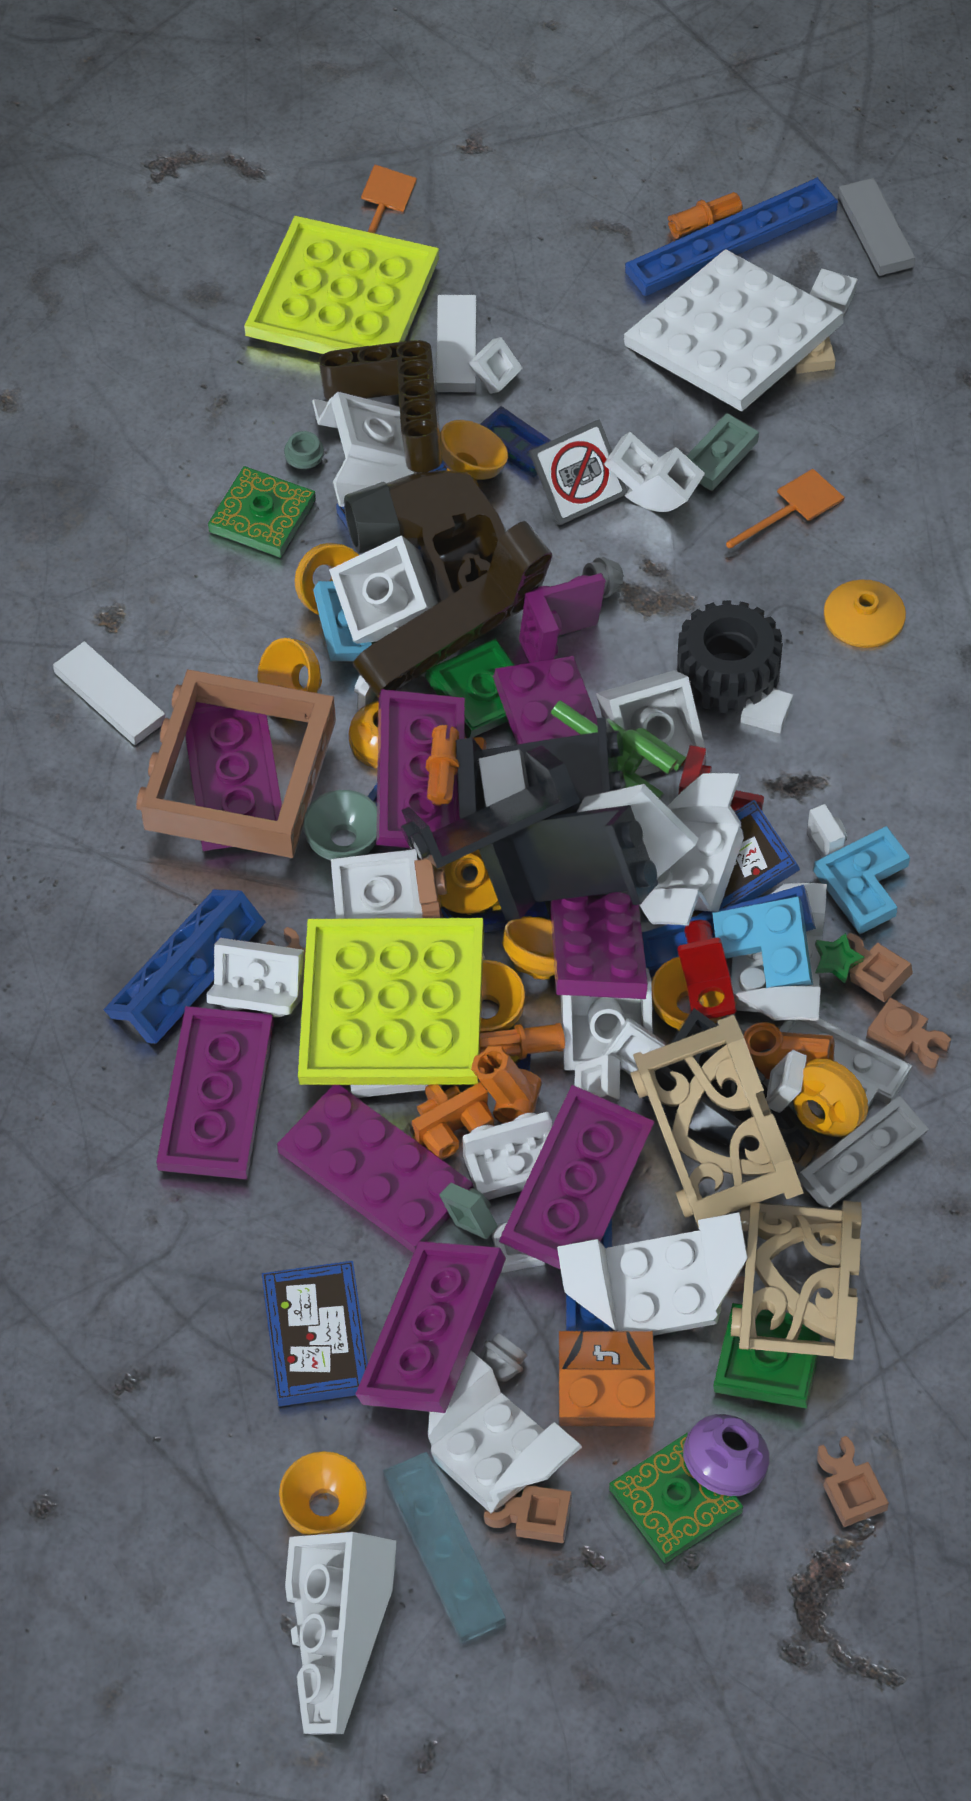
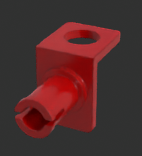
M691 921L689 926L686 925L684 928L687 944L680 945L677 948L687 984L691 1011L695 1008L709 1019L734 1014L737 1010L722 941L718 937L713 938L712 926L708 921ZM717 991L724 995L723 1001L717 1006L705 1007L700 1004L701 997L708 992Z

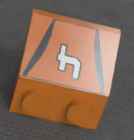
M559 1331V1426L653 1427L655 1420L653 1331Z

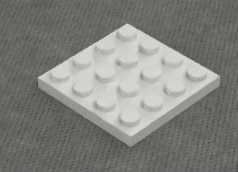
M725 249L624 334V343L626 347L734 408L743 411L843 324V312Z

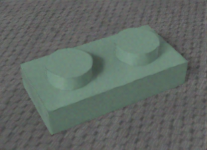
M726 413L687 455L705 473L699 484L713 491L758 443L759 431Z

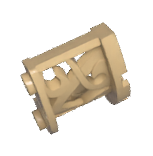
M734 1014L717 1020L719 1026L642 1054V1052L633 1054L638 1070L631 1072L630 1075L639 1098L648 1095L683 1186V1190L675 1192L684 1217L687 1218L694 1215L698 1228V1220L726 1215L748 1207L751 1203H758L784 1193L786 1200L803 1194L791 1156L774 1115L771 1114L764 1093L761 1092L764 1089ZM726 1044L711 1056L701 1068L693 1058L694 1055ZM685 1060L694 1074L690 1084L682 1074L672 1071L670 1074L677 1081L675 1089L672 1091L662 1089L656 1080L654 1070ZM716 1078L718 1085L722 1089L725 1081L732 1080L737 1085L736 1094L726 1098L719 1094L711 1083ZM704 1092L721 1108L731 1111L751 1110L753 1117L744 1121L733 1134L730 1143V1157L707 1150L688 1137L694 1111ZM661 1103L670 1107L679 1106L672 1131ZM746 1137H754L759 1142L758 1149L748 1151L745 1148L748 1160L740 1159L739 1149L741 1141ZM679 1151L701 1164L694 1169L690 1177ZM723 1172L733 1174V1187L704 1198L701 1197L699 1191L701 1181L708 1178L714 1180L716 1183L715 1191H717L724 1181ZM742 1175H762L742 1183Z
M843 1201L842 1210L760 1202L751 1203L750 1206L742 1208L740 1214L742 1229L748 1232V1258L745 1267L742 1308H733L731 1336L740 1337L739 1349L832 1356L838 1359L853 1360L858 1297H856L857 1289L849 1288L850 1275L859 1276L861 1202ZM757 1236L767 1240L758 1249ZM803 1241L806 1249L813 1257L823 1263L838 1266L839 1268H826L812 1274L804 1283L799 1294L784 1280L771 1260L789 1246ZM823 1243H832V1244H834V1245H832V1246H823L822 1244H823ZM756 1271L766 1287L753 1294L754 1274ZM819 1288H826L832 1292V1297L827 1299L821 1297L819 1292H817L815 1305L809 1302L813 1293ZM769 1310L773 1313L774 1316L771 1319L770 1330L781 1325L786 1311L793 1316L792 1325L786 1339L757 1336L755 1321L760 1311ZM803 1324L821 1336L833 1340L834 1343L797 1339Z

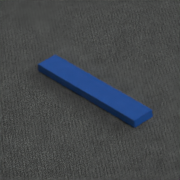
M818 177L626 262L625 273L646 297L695 275L725 249L735 255H739L837 211L838 200Z

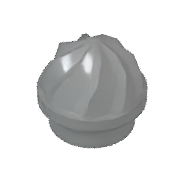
M605 557L595 558L593 562L587 563L583 568L582 575L603 574L606 580L603 598L616 593L623 584V570L619 563L613 560H608Z
M497 1333L491 1342L488 1340L484 1342L479 1358L492 1368L497 1381H508L516 1374L521 1373L524 1368L520 1365L528 1356L524 1351L500 1333Z

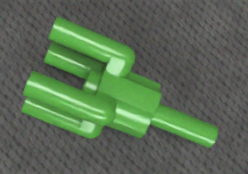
M561 700L557 702L551 711L554 717L580 735L598 732L596 724ZM608 718L607 720L614 731H619L622 737L623 756L617 757L618 771L621 770L623 772L626 788L645 784L661 800L664 793L634 772L641 765L644 758L667 774L673 769L678 772L684 765L686 757L646 729L637 728L636 730L626 731Z

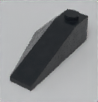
M694 1008L666 1045L718 1025ZM726 1044L694 1055L693 1058L701 1068L711 1056ZM685 1060L654 1070L658 1084L665 1091H672L677 1085L676 1079L670 1074L672 1071L682 1074L689 1084L694 1077ZM756 1067L757 1074L764 1089V1091L761 1092L764 1093V1096L766 1098L768 1089L763 1084V1082L766 1080V1077ZM716 1078L711 1083L714 1089L726 1098L736 1094L737 1085L732 1080L725 1081L722 1089L718 1085ZM704 1092L696 1106L689 1128L730 1147L731 1139L736 1129L753 1116L750 1109L731 1111L721 1108ZM648 1095L642 1097V1099L651 1104ZM661 1103L665 1115L675 1120L679 1106L670 1107ZM789 1105L780 1113L770 1109L798 1176L807 1167L820 1143L807 1127L802 1124ZM754 1137L744 1138L741 1141L739 1151L745 1154V1148L748 1151L757 1150L759 1147L758 1140Z

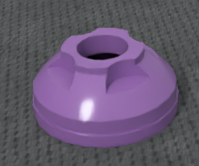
M714 1414L703 1418L688 1433L683 1445V1457L690 1474L702 1486L717 1494L725 1496L748 1494L760 1485L768 1469L769 1450L764 1438L755 1427L736 1416ZM734 1432L740 1435L746 1442L747 1448L741 1451L731 1449L723 1441L722 1434Z

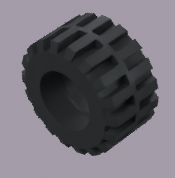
M731 600L722 601V605L716 606L714 602L705 605V611L697 609L691 613V620L686 619L684 621L682 632L679 633L677 672L689 677L694 702L701 700L703 708L710 710L712 706L717 707L720 713H727L728 709H735L736 713H739L746 708V701L748 699L753 704L761 701L762 692L768 696L773 691V688H777L783 643H781L782 634L780 629H776V622L771 616L764 618V610L759 607L750 609L749 603L741 601L739 605H733ZM734 653L744 658L728 661L719 659L715 655Z

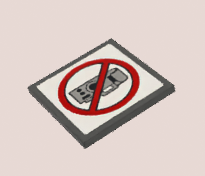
M600 419L529 450L557 525L573 520L625 496L627 493L625 483L604 465L612 449Z

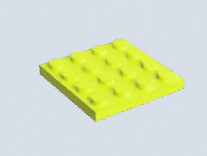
M294 216L244 325L245 336L321 354L340 349L403 342L438 263L439 248Z
M483 918L308 919L298 1065L299 1084L475 1085L479 1083V1079L471 1070L474 1057L480 1054L484 943Z

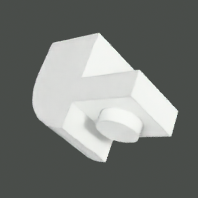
M631 432L621 437L604 463L610 471L629 487L625 495L629 500L645 509L656 512H668L687 502L705 474L677 447L658 457Z

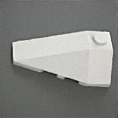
M357 1532L289 1537L285 1589L287 1601L295 1603L297 1626L291 1629L292 1645L300 1646L302 1668L297 1674V1685L303 1734H344L393 1590L396 1540Z

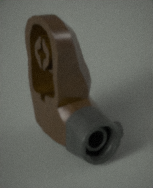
M440 470L414 473L388 483L383 481L344 496L347 527L355 550L358 553L367 552L402 535L420 550L427 573L434 581L441 601L489 571L497 542L506 532L500 516L475 478L468 472Z

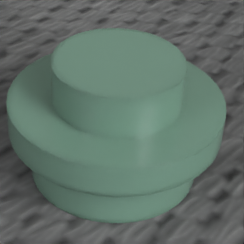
M296 432L285 445V459L295 468H312L323 459V444L311 432Z

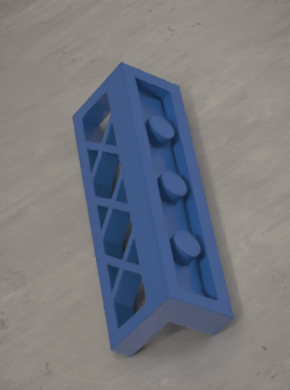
M213 889L103 1010L111 1019L130 1021L147 1043L156 1044L184 1014L185 1006L190 1007L214 980V944L219 938L249 942L266 921L241 890Z

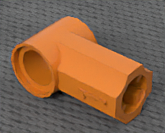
M767 1022L756 1023L750 1026L743 1035L755 1068L757 1067L762 1072L766 1080L770 1079L771 1070L792 1050L807 1055L806 1064L815 1059L835 1060V1041L833 1036L780 1032L778 1027ZM771 1049L770 1051L760 1053V1051Z
M487 1046L484 1052L474 1057L471 1070L495 1099L493 1115L499 1122L503 1124L508 1123L522 1114L535 1112L542 1086V1081L536 1074L519 1069L502 1046Z

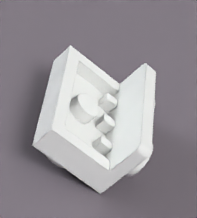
M219 938L214 944V985L207 992V1003L220 1005L221 1008L230 1011L242 1009L262 1011L263 1014H272L273 1017L291 1014L303 998L304 950Z
M549 1112L540 1114L525 1113L513 1121L501 1125L479 1126L463 1136V1157L474 1189L480 1191L488 1200L523 1190L552 1128V1119Z

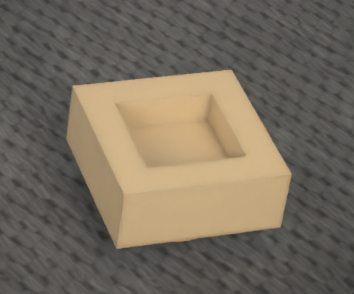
M829 336L794 366L796 374L835 369L836 360Z

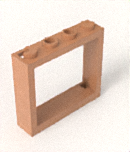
M187 669L182 685L177 684L173 691V712L171 718H165L160 731V742L162 744L159 753L153 752L148 767V775L150 777L147 787H141L138 793L136 809L141 810L144 830L293 858L304 825V816L307 808L310 806L336 722L334 696ZM196 702L308 722L277 821L164 800Z

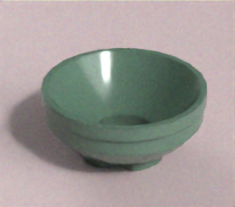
M335 790L319 796L307 808L304 816V832L307 842L318 855L328 860L368 854L376 845V804L364 794L352 790ZM340 830H348L356 835L355 841L347 846L337 845L331 838Z

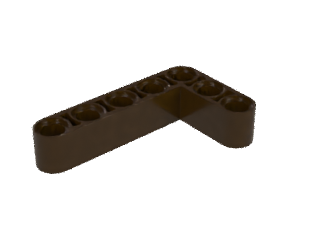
M422 340L395 342L334 350L319 357L318 363L323 393L327 400L337 392L366 399L399 395L401 434L407 468L413 472L424 473L433 471L442 464L437 386L430 343Z
M527 521L519 522L507 530L498 540L489 571L366 648L354 660L353 666L378 698L381 689L396 691L522 611L525 594L543 585L552 559V552Z

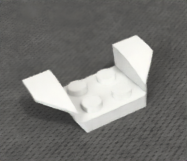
M341 392L334 394L329 401L313 399L312 403L318 425L338 428L346 458L333 481L339 506L344 507V496L383 481L388 483L417 473L409 470L406 466L399 406Z
M702 774L667 806L699 839L691 850L657 878L659 884L642 904H639L652 924L689 926L694 910L719 911L744 839L741 822L730 806L740 774Z
M788 883L781 885L771 893L804 885L807 890L816 929L806 932L813 985L766 988L762 952L733 957L731 982L736 1010L761 1012L773 1020H819L820 973L815 972L821 958L815 947L816 940H822L827 884Z
M740 1213L698 1220V1231L605 1248L598 1239L558 1246L564 1292L614 1331H653L654 1336L717 1324L721 1313V1304L748 1258Z
M471 1350L446 1413L429 1412L428 1438L431 1443V1453L435 1463L490 1513H493L527 1485L548 1480L562 1464L582 1448L580 1443L555 1422L544 1430L504 1396L500 1391L492 1368Z

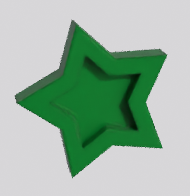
M846 933L834 942L816 940L815 947L821 958L815 973H833L843 983L847 980L849 968L863 962L865 958L850 948Z

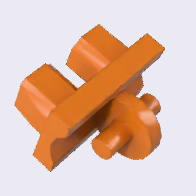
M479 1082L460 1092L456 1085L445 1091L438 1084L427 1085L425 1092L428 1100L417 1106L421 1116L412 1120L415 1136L412 1138L423 1147H427L430 1152L441 1160L453 1155L459 1149V1140L454 1135V1131L465 1126L470 1133L479 1126H494V1118L488 1107V1092L485 1087Z

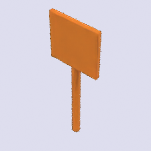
M374 164L361 195V199L378 204L368 232L375 234L385 207L404 212L417 178Z
M811 469L777 490V493L789 505L727 541L726 546L733 548L794 510H797L810 521L844 501L845 497L818 472Z

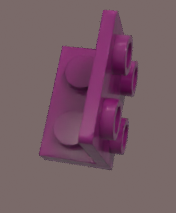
M602 573L592 576L581 575L569 582L551 587L540 586L532 592L525 594L519 641L529 663L557 657L558 636L598 624L606 583Z

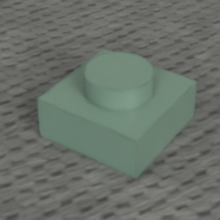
M450 1183L439 1194L456 1226L485 1239L498 1227L489 1211L491 1204L480 1191L474 1188L467 1190Z

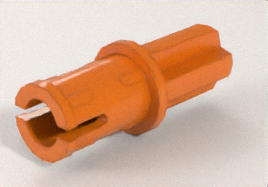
M735 192L707 203L704 200H700L696 203V206L669 215L668 226L672 235L679 239L682 236L703 229L742 211L743 205L739 195Z
M439 725L432 730L431 756L426 760L425 768L429 772L427 798L435 806L449 804L452 801L454 775L458 773L457 767H459V761L456 759V740L459 739V731L451 726L449 738L446 739L447 725Z
M561 1023L523 1028L521 1024H516L512 1030L480 1033V1054L485 1051L487 1046H502L509 1056H518L520 1060L525 1059L527 1054L552 1051L561 1052L565 1048L563 1027Z

